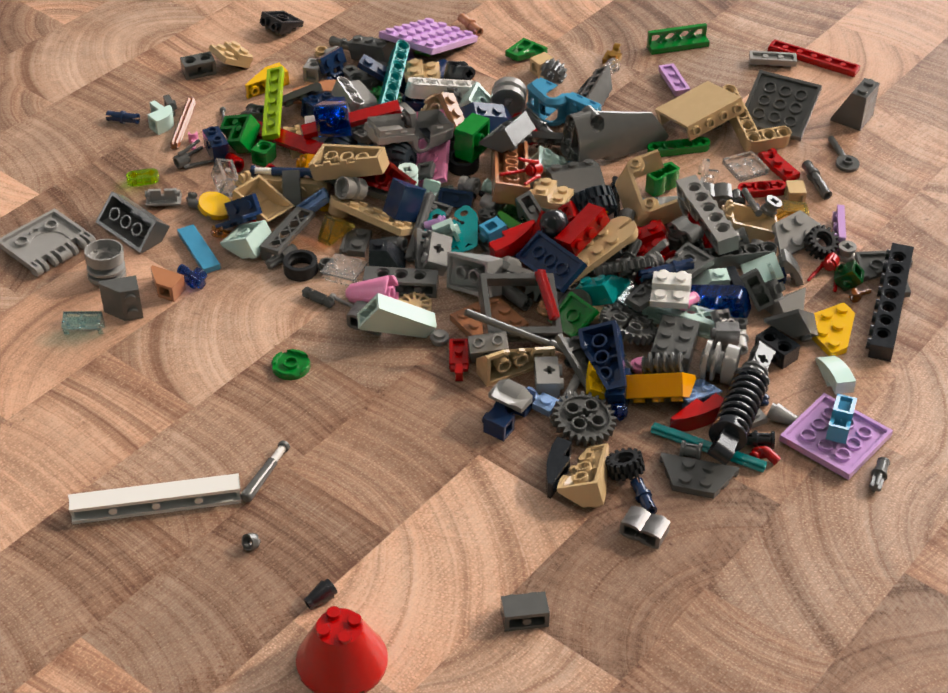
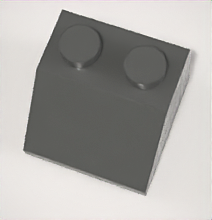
M136 275L98 281L105 313L124 321L144 318Z

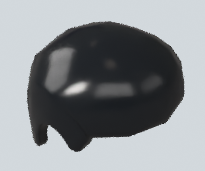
M557 209L545 212L539 221L541 231L553 238L568 224L566 214Z

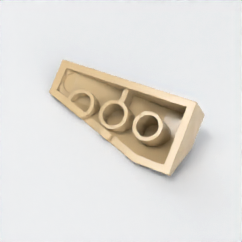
M549 346L493 352L476 358V373L488 387L496 384L499 380L510 379L533 371L534 357L555 356L556 348Z
M608 443L588 446L579 456L577 465H571L569 474L563 475L560 478L557 492L583 508H596L604 505L607 490L608 470L605 460L609 456Z

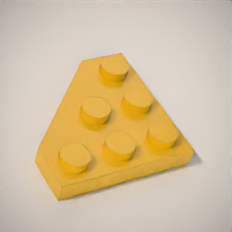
M843 302L814 313L818 336L812 337V340L828 356H839L846 353L855 312Z

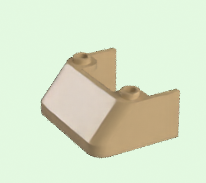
M658 149L629 160L615 182L623 208H630L636 212L634 221L639 227L649 224L652 220L660 219L663 224H667L683 216L677 199L660 205L655 197L645 199L641 197L635 179L664 168Z

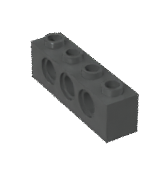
M365 266L363 281L394 275L399 285L395 286L399 296L416 292L424 293L429 298L437 297L438 270Z

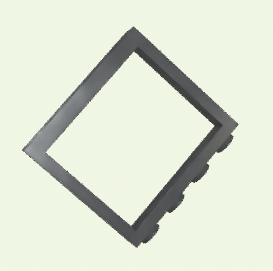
M491 272L480 274L477 281L481 314L492 318L488 286H538L535 273L504 272L492 274ZM546 273L559 312L554 274ZM560 317L552 321V326L517 327L546 339H554L557 334L563 333ZM482 322L483 334L504 331ZM506 332L508 342H532Z

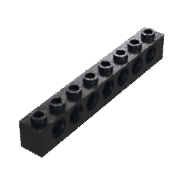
M892 243L891 250L887 249L885 260H888V262L884 261L882 272H885V274H881L879 283L883 287L879 286L877 297H880V299H876L874 310H877V312L873 311L871 320L875 325H870L868 335L872 336V338L867 339L865 348L869 349V358L891 362L914 250L912 246Z

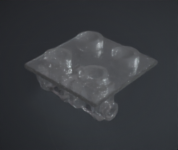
M335 253L320 273L323 274V278L326 281L337 284L340 282L341 285L349 286L352 283L359 282V279L356 278L367 266L368 261Z

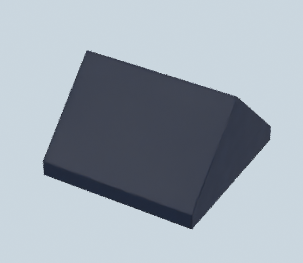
M393 177L382 211L395 220L416 223L426 189Z

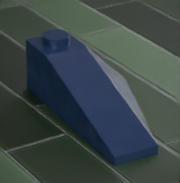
M616 320L578 329L580 345L595 368L607 392L626 388L623 340Z

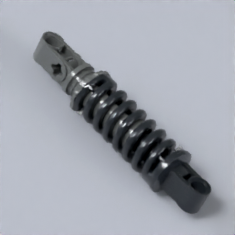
M760 340L752 348L748 361L734 371V376L715 421L709 429V438L712 445L707 454L723 465L729 463L736 451H740L745 447L752 424L755 421L760 404L770 384L768 368L776 351Z

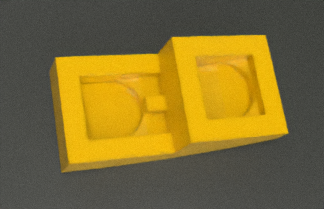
M589 361L586 375V394L591 392L592 396L599 395V399L603 400L605 399L606 388Z

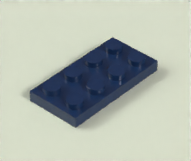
M540 230L535 233L515 256L533 272H536L538 269H544L546 273H553L556 289L561 293H564L587 268L585 262Z

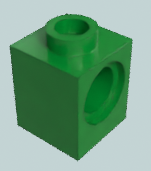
M261 139L251 149L252 164L266 167L269 163H272L277 157L276 143Z

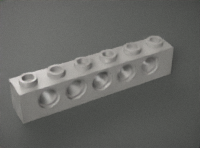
M696 175L676 180L678 197L695 222L699 221L706 238L717 254L722 255L738 250L739 232L734 230L731 221L727 220L724 211L719 209L717 201L712 199L710 191L705 189L702 180H699Z

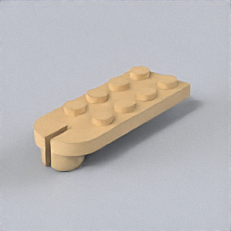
M331 195L328 212L335 217L346 218L350 214L398 236L412 235L414 229L412 222L395 220L384 213L383 209L379 207L372 208L368 206L367 202L362 200L339 199L336 195Z
M626 216L610 220L576 256L586 263L587 268L569 287L622 248L636 241L638 228L634 220L632 221L631 218Z

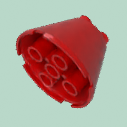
M337 606L329 607L327 612L320 616L300 644L296 654V669L301 677V681L314 693H360L362 691L366 693L379 683L388 665V652L382 638L361 618L360 614Z

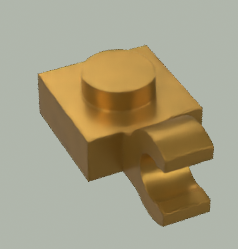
M615 42L612 51L607 50L602 58V64L618 66L622 59V53L619 50L621 47L620 43Z

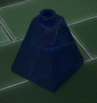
M345 96L331 97L313 106L318 137L352 136Z

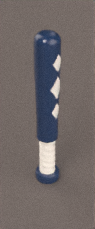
M255 165L250 167L252 176L256 174L282 176V171L300 170V178H313L310 168H258Z

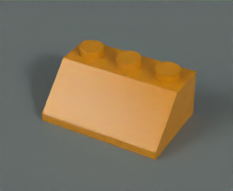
M684 372L626 375V399H632L633 403H645V399H652V402L658 403L664 402V399L671 398V402H682L683 398H690L696 381V375Z

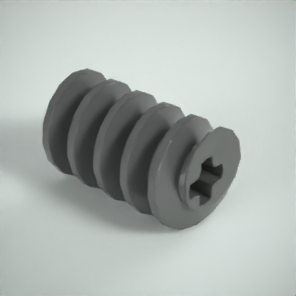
M649 352L647 358L645 356L642 357V373L684 372L685 362L683 354L679 352L678 357H676L675 353L671 352L670 358H668L667 352H664L661 358L660 353L656 352L655 358H653L652 353Z

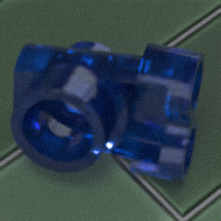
M184 264L179 265L177 273L184 275L185 282L190 288H204L206 285L205 279L208 275L203 269L196 267L192 271Z

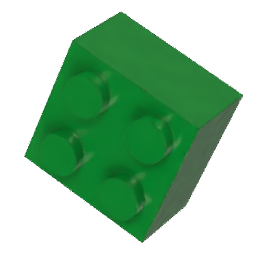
M471 113L455 128L454 150L456 158L473 163L487 149V147L480 145L479 141L490 133V118Z

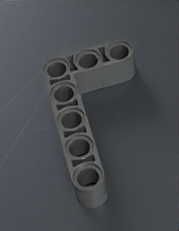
M701 239L692 244L715 258L714 265L708 269L724 268L727 266H735L736 269H741V264L772 252L777 253V245L770 241L740 244L738 250L718 255L714 248H705Z

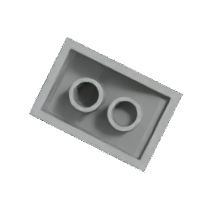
M447 252V288L478 296L477 281L480 274L486 272L499 274L503 271V258L482 254ZM488 286L489 298L502 295V286Z

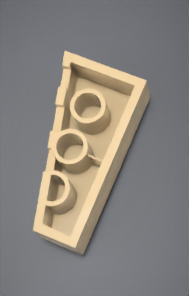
M322 144L308 165L314 181L338 179L341 176L362 177L381 175L390 163L385 147Z

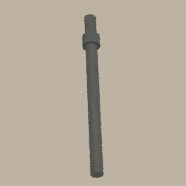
M468 308L464 312V316L545 347L554 346L556 351L563 353L554 339L543 338Z

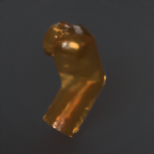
M215 225L211 227L210 231L213 237L225 239L232 232L230 230H223L221 227L216 228Z

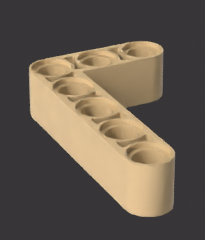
M731 84L723 86L724 89L740 96L735 86ZM744 102L745 112L729 120L743 149L747 153L768 151L771 148H785L792 133L791 129L787 126L758 130Z

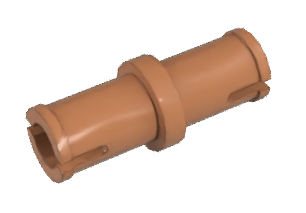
M464 13L458 16L457 20L468 31H472L477 36L482 35L483 28L477 25L474 19H470Z

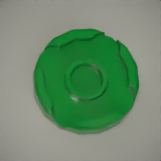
M289 349L284 353L279 352L272 360L273 373L283 380L300 379L309 372L311 367L308 355L296 349Z

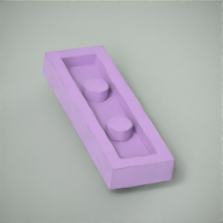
M674 63L659 65L658 71L674 96H680L690 91L689 86Z
M837 205L836 211H833L832 231L836 232L834 236H838L837 241L840 243L841 241H846L844 205Z

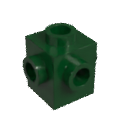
M854 259L836 267L834 281L843 291H847L863 283L865 271Z

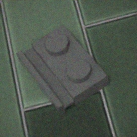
M347 227L339 248V254L347 253V256L365 258L369 247V240L372 238V230L363 228L350 230V227Z

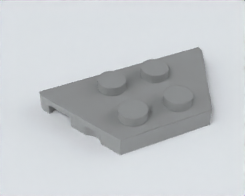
M801 210L774 223L772 231L775 236L774 242L779 250L777 257H782L781 249H786L793 255L806 248L807 246L804 247L803 245L806 234L814 226L820 225L821 227L822 225Z

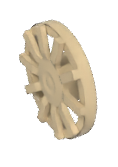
M413 292L403 294L398 299L419 308L427 307L428 311L432 310V301L424 293Z

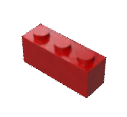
M588 203L555 237L556 242L577 256L610 222L605 208Z

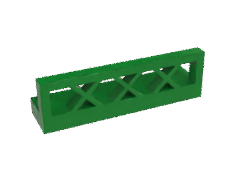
M702 23L648 31L647 48L651 55L709 47L710 41L706 37L707 24ZM698 29H702V34H694ZM683 31L689 32L686 36H680ZM669 33H674L671 38H665ZM653 35L660 36L657 40L652 41Z

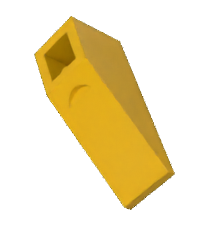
M278 62L267 66L245 84L246 98L249 99L265 93L267 69L283 65ZM283 66V86L289 85V73L288 70Z

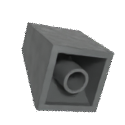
M864 78L834 113L830 121L861 131L874 114L880 83Z

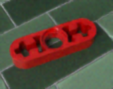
M781 180L743 182L738 185L737 189L747 188L753 198L767 197L768 195L782 196L784 195L786 183Z

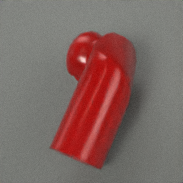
M768 446L755 447L749 453L750 456L759 459L767 458L774 466L781 459Z

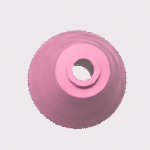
M387 275L352 283L346 289V298L352 303L356 301L368 303L379 293L398 300L399 292H396L395 287L399 286L398 281L394 275Z

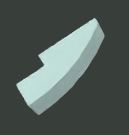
M836 356L816 357L815 361L827 387H832L834 394L854 392L856 380L848 366Z

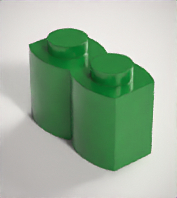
M667 162L663 164L664 168L647 174L645 191L651 196L657 197L666 190L675 188L676 180H679L680 167L672 162Z

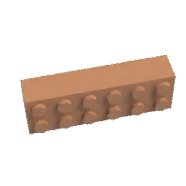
M527 141L518 145V148L512 152L507 150L500 153L492 150V202L516 206L515 198L530 190V184L524 185V182L530 179V176L526 173L506 176L499 175L501 172L525 169L529 163L519 161L518 158L529 159Z

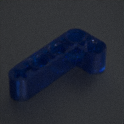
M691 285V292H696L700 298L699 302L694 305L716 310L729 309L730 315L733 318H748L751 311V303L745 287L741 285Z

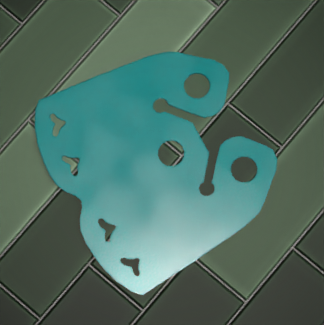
M464 205L455 211L454 217L465 223L461 224L455 219L452 220L454 224H458L461 231L458 234L460 241L456 242L455 237L452 236V252H465L478 245L477 213L470 206ZM435 209L429 214L428 221L433 219L434 214L446 217V213L441 209ZM462 211H468L466 216L460 215Z

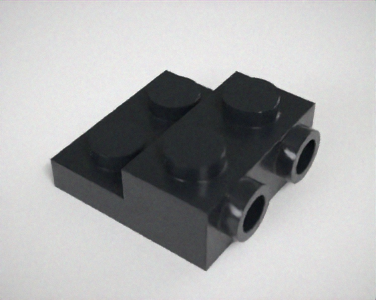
M284 10L262 11L260 18L262 26L282 36L290 34L291 30L296 29V27H303L304 21Z

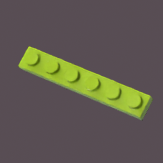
M283 66L267 69L262 126L263 140L280 138L284 84Z

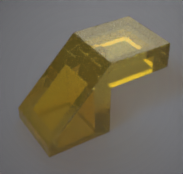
M781 200L782 206L780 209H777L776 214L777 220L799 210L810 216L806 202Z

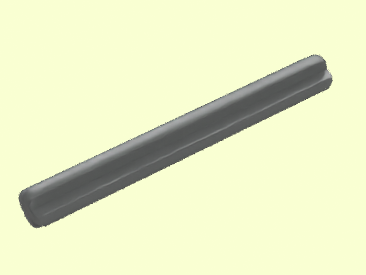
M433 192L425 193L414 229L421 228L423 231L425 230L424 222L428 221L435 199ZM414 229L405 254L407 262L415 260Z

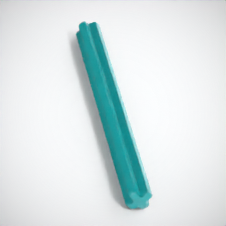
M654 422L651 427L652 434L680 444L682 440L692 444L703 443L702 451L706 453L712 445L711 441ZM736 451L730 460L759 472H764L767 466L766 461Z

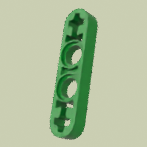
M697 137L691 141L689 138L653 142L648 144L647 153L658 149L661 157L707 152L710 149V140L707 137Z

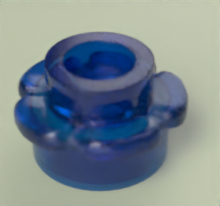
M622 402L612 405L611 410H615L614 416L619 421L627 417V406Z

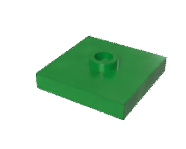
M572 291L559 305L562 331L570 338L573 336L579 337L578 329L588 327L599 314L596 308Z

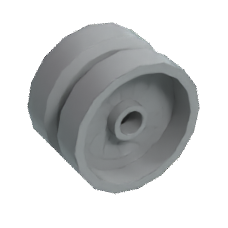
M514 77L500 78L492 87L490 103L503 104L512 116L518 112L523 113L527 96L525 84Z

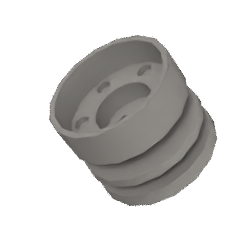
M99 239L85 247V261L88 279L91 283L99 285L98 281L126 277L123 245L113 239Z
M708 339L700 359V379L705 380L707 373L710 372L709 380L711 382L715 379L716 374H720V384L730 385L734 376L733 373L739 365L741 346L728 344L726 350L721 351L720 341L717 342L716 348L713 349L714 341Z

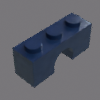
M526 388L533 396L534 402L536 399V392ZM496 401L493 408L483 416V432L504 442L514 430L515 415L513 414L525 418L532 410V403L522 413H519Z

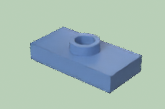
M323 187L297 206L316 212L329 203L328 191Z

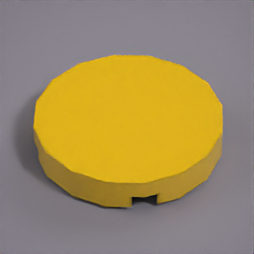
M206 192L199 197L197 206L204 216L207 217L208 215L213 220H224L229 217L224 203L231 200L222 193Z

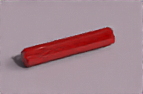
M538 269L535 272L546 312L549 320L555 321L560 315L546 271Z

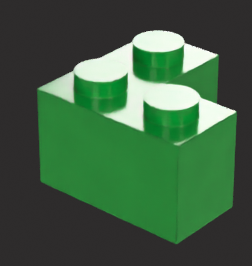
M251 114L224 116L220 130L228 138L227 142L237 154L251 153L261 125Z

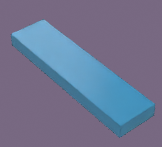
M194 224L177 229L180 239L204 274L221 269L219 261Z

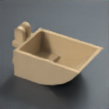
M246 170L238 175V180L235 182L238 187L233 190L232 201L256 193L262 210L261 214L256 215V221L265 220L269 222L294 207L288 199L260 174L252 178L250 171Z
M731 199L727 200L725 205H722L721 208L727 220L731 221L734 230L745 227L750 243L752 239L766 242L775 238L772 225L778 222L777 216L769 217L762 213L760 217H757L750 206L735 203Z

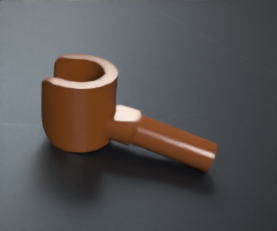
M852 288V295H849V298L853 303L861 300L862 295L870 294L872 291L871 289L858 291L856 288Z

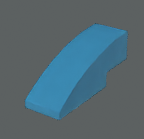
M837 393L826 440L846 444L857 398Z

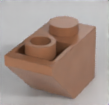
M154 265L151 266L152 279L158 297L175 302L186 290L184 275Z

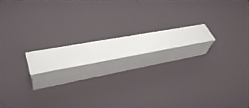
M239 473L69 494V512L72 516V524L241 503Z

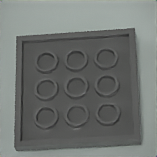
M759 70L745 106L758 130L787 126L792 131L790 139L801 141L821 93L822 85Z

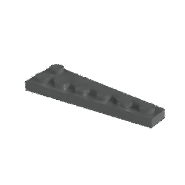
M687 242L665 264H669L673 260L681 261L692 258L693 262L691 263H694V269L686 270L685 272L692 274V278L714 265L715 258ZM652 279L644 281L626 297L625 304L637 312H641L650 306Z

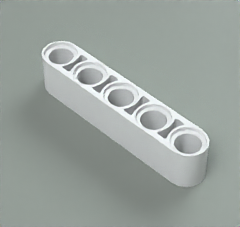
M410 77L407 81L405 95L413 99H427L430 95L440 94L447 90V87L458 88L457 92H461L463 97L477 81Z

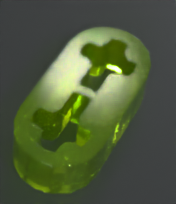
M154 168L130 171L126 174L127 184L129 186L155 184L159 181V172Z

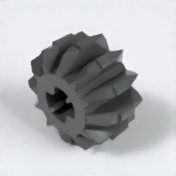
M552 58L544 62L540 69L542 71L540 75L544 77L543 79L554 84H561L567 77V68H564L565 63H560V59L555 61Z

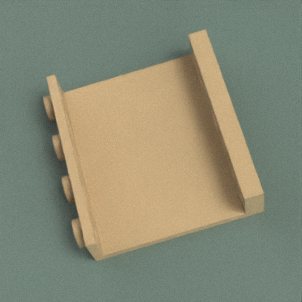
M709 81L655 109L657 119L661 125L672 120L683 126L687 130L690 141L745 112L742 97Z

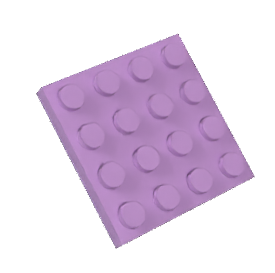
M823 393L780 434L779 441L849 480L892 436L893 430L854 410L846 444L826 440L836 399Z

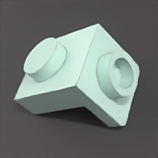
M425 178L422 188L426 189L428 193L433 192L435 195L434 200L436 201L439 196L441 182Z
M452 218L431 225L433 232L450 237L454 236L456 242L460 241L458 234L461 231L458 224L453 223Z

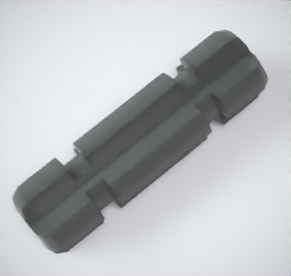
M308 286L302 290V296L307 299L310 298V300L321 305L324 304L328 308H332L335 305L333 297H327L326 294L313 290Z

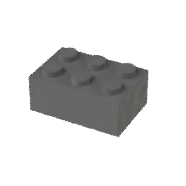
M663 314L651 349L653 358H655L656 352L660 353L661 358L664 352H667L668 358H670L671 352H674L676 357H678L679 352H682L685 362L684 373H688L698 340L700 321Z

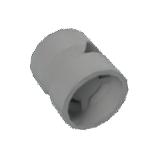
M341 176L336 180L334 187L336 196L339 199L363 200L368 192L366 180L358 177Z

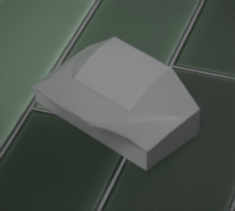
M508 378L499 380L488 393L489 398L519 413H522L533 402V396L525 386Z

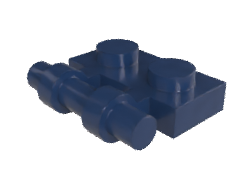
M337 47L316 59L321 74L327 73L328 77L325 80H336L337 77L344 76L343 63L347 62L342 47Z

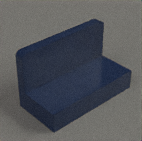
M440 187L438 202L453 206L454 208H461L464 205L472 208L474 198L476 199L477 195L474 192Z

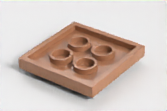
M499 296L489 298L492 318L515 327H529V323ZM479 301L450 314V321L466 336L483 334L482 322L464 316L466 308L481 313Z

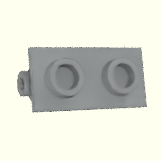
M166 188L164 189V194H161V189H148L145 191L146 206L181 205L182 193L180 189Z

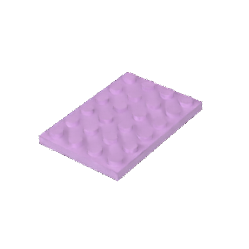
M425 18L424 20H417V22L402 24V26L386 28V30L379 31L378 38L396 43L398 40H404L409 44L410 48L434 55L477 42L478 36L474 35L472 31H462L459 27H450L444 22L437 23L432 18Z

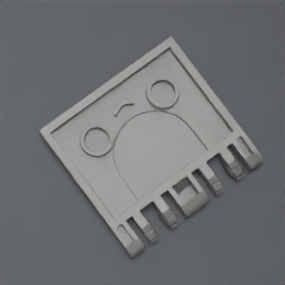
M54 208L1 237L0 248L27 267L34 276L38 277L44 274V271L47 272L50 269L46 260L56 267L59 265V262L63 263L79 253L78 247L74 245L75 243L84 250L89 243L96 241V238Z

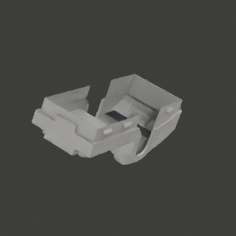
M439 109L418 111L415 128L404 129L405 123L401 120L402 113L368 117L367 122L364 124V129L368 132L367 136L374 144L388 145L390 143L407 141L413 151L418 154L427 152L447 142L453 137L454 124ZM425 139L428 143L426 148L420 149L418 147V140Z

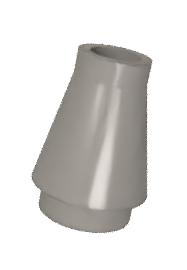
M772 403L767 417L771 419L770 421L791 425L798 417L780 403Z

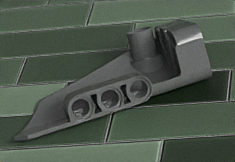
M587 105L580 112L567 115L561 141V152L569 162H583L585 159H593L595 161L600 159L613 160L646 150L648 144L666 141L669 135L652 112L596 111L592 106Z

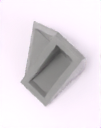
M806 287L775 299V304L765 308V310L773 316L796 309L804 310Z

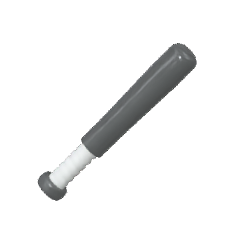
M282 440L278 443L275 453L267 459L242 491L241 499L244 502H251L276 467L283 453L290 449L288 442Z

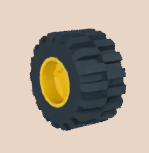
M609 185L592 186L577 192L570 198V201H573L579 212L588 203L605 208L608 216L618 208L612 187Z

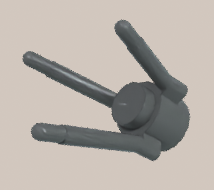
M197 139L173 157L174 164L178 169L184 167L186 170L190 167L213 163V160H206L189 164L191 162L189 156L202 150L203 146L189 153L186 152L198 144L200 139Z

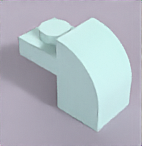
M155 100L149 102L151 113L147 114L149 128L158 135L169 131L174 126L172 107L170 105L164 107Z

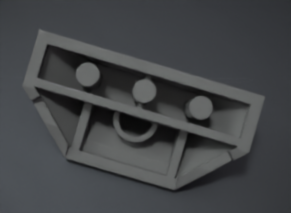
M609 65L595 69L593 75L585 81L577 94L603 106L612 90Z

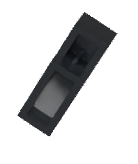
M558 436L550 449L546 467L547 498L550 499L557 491L560 478L563 475H568L570 468L572 442Z

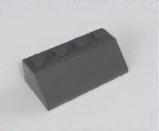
M111 192L96 220V223L140 253H144L161 243L170 227L126 196Z

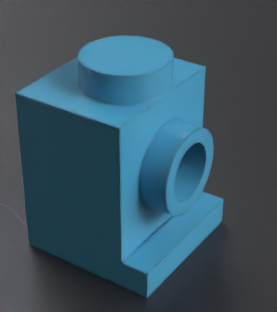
M497 216L479 225L480 240L483 243H489L501 238L502 231L507 230V225Z

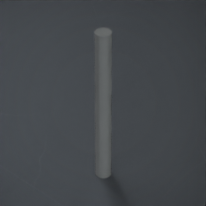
M743 188L741 193L754 214L760 217L762 211L748 189Z

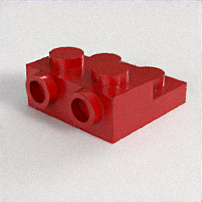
M661 219L652 220L649 224L642 227L637 226V238L642 241V245L636 256H644L663 239L668 241L666 228ZM669 245L660 252L661 255L670 252Z

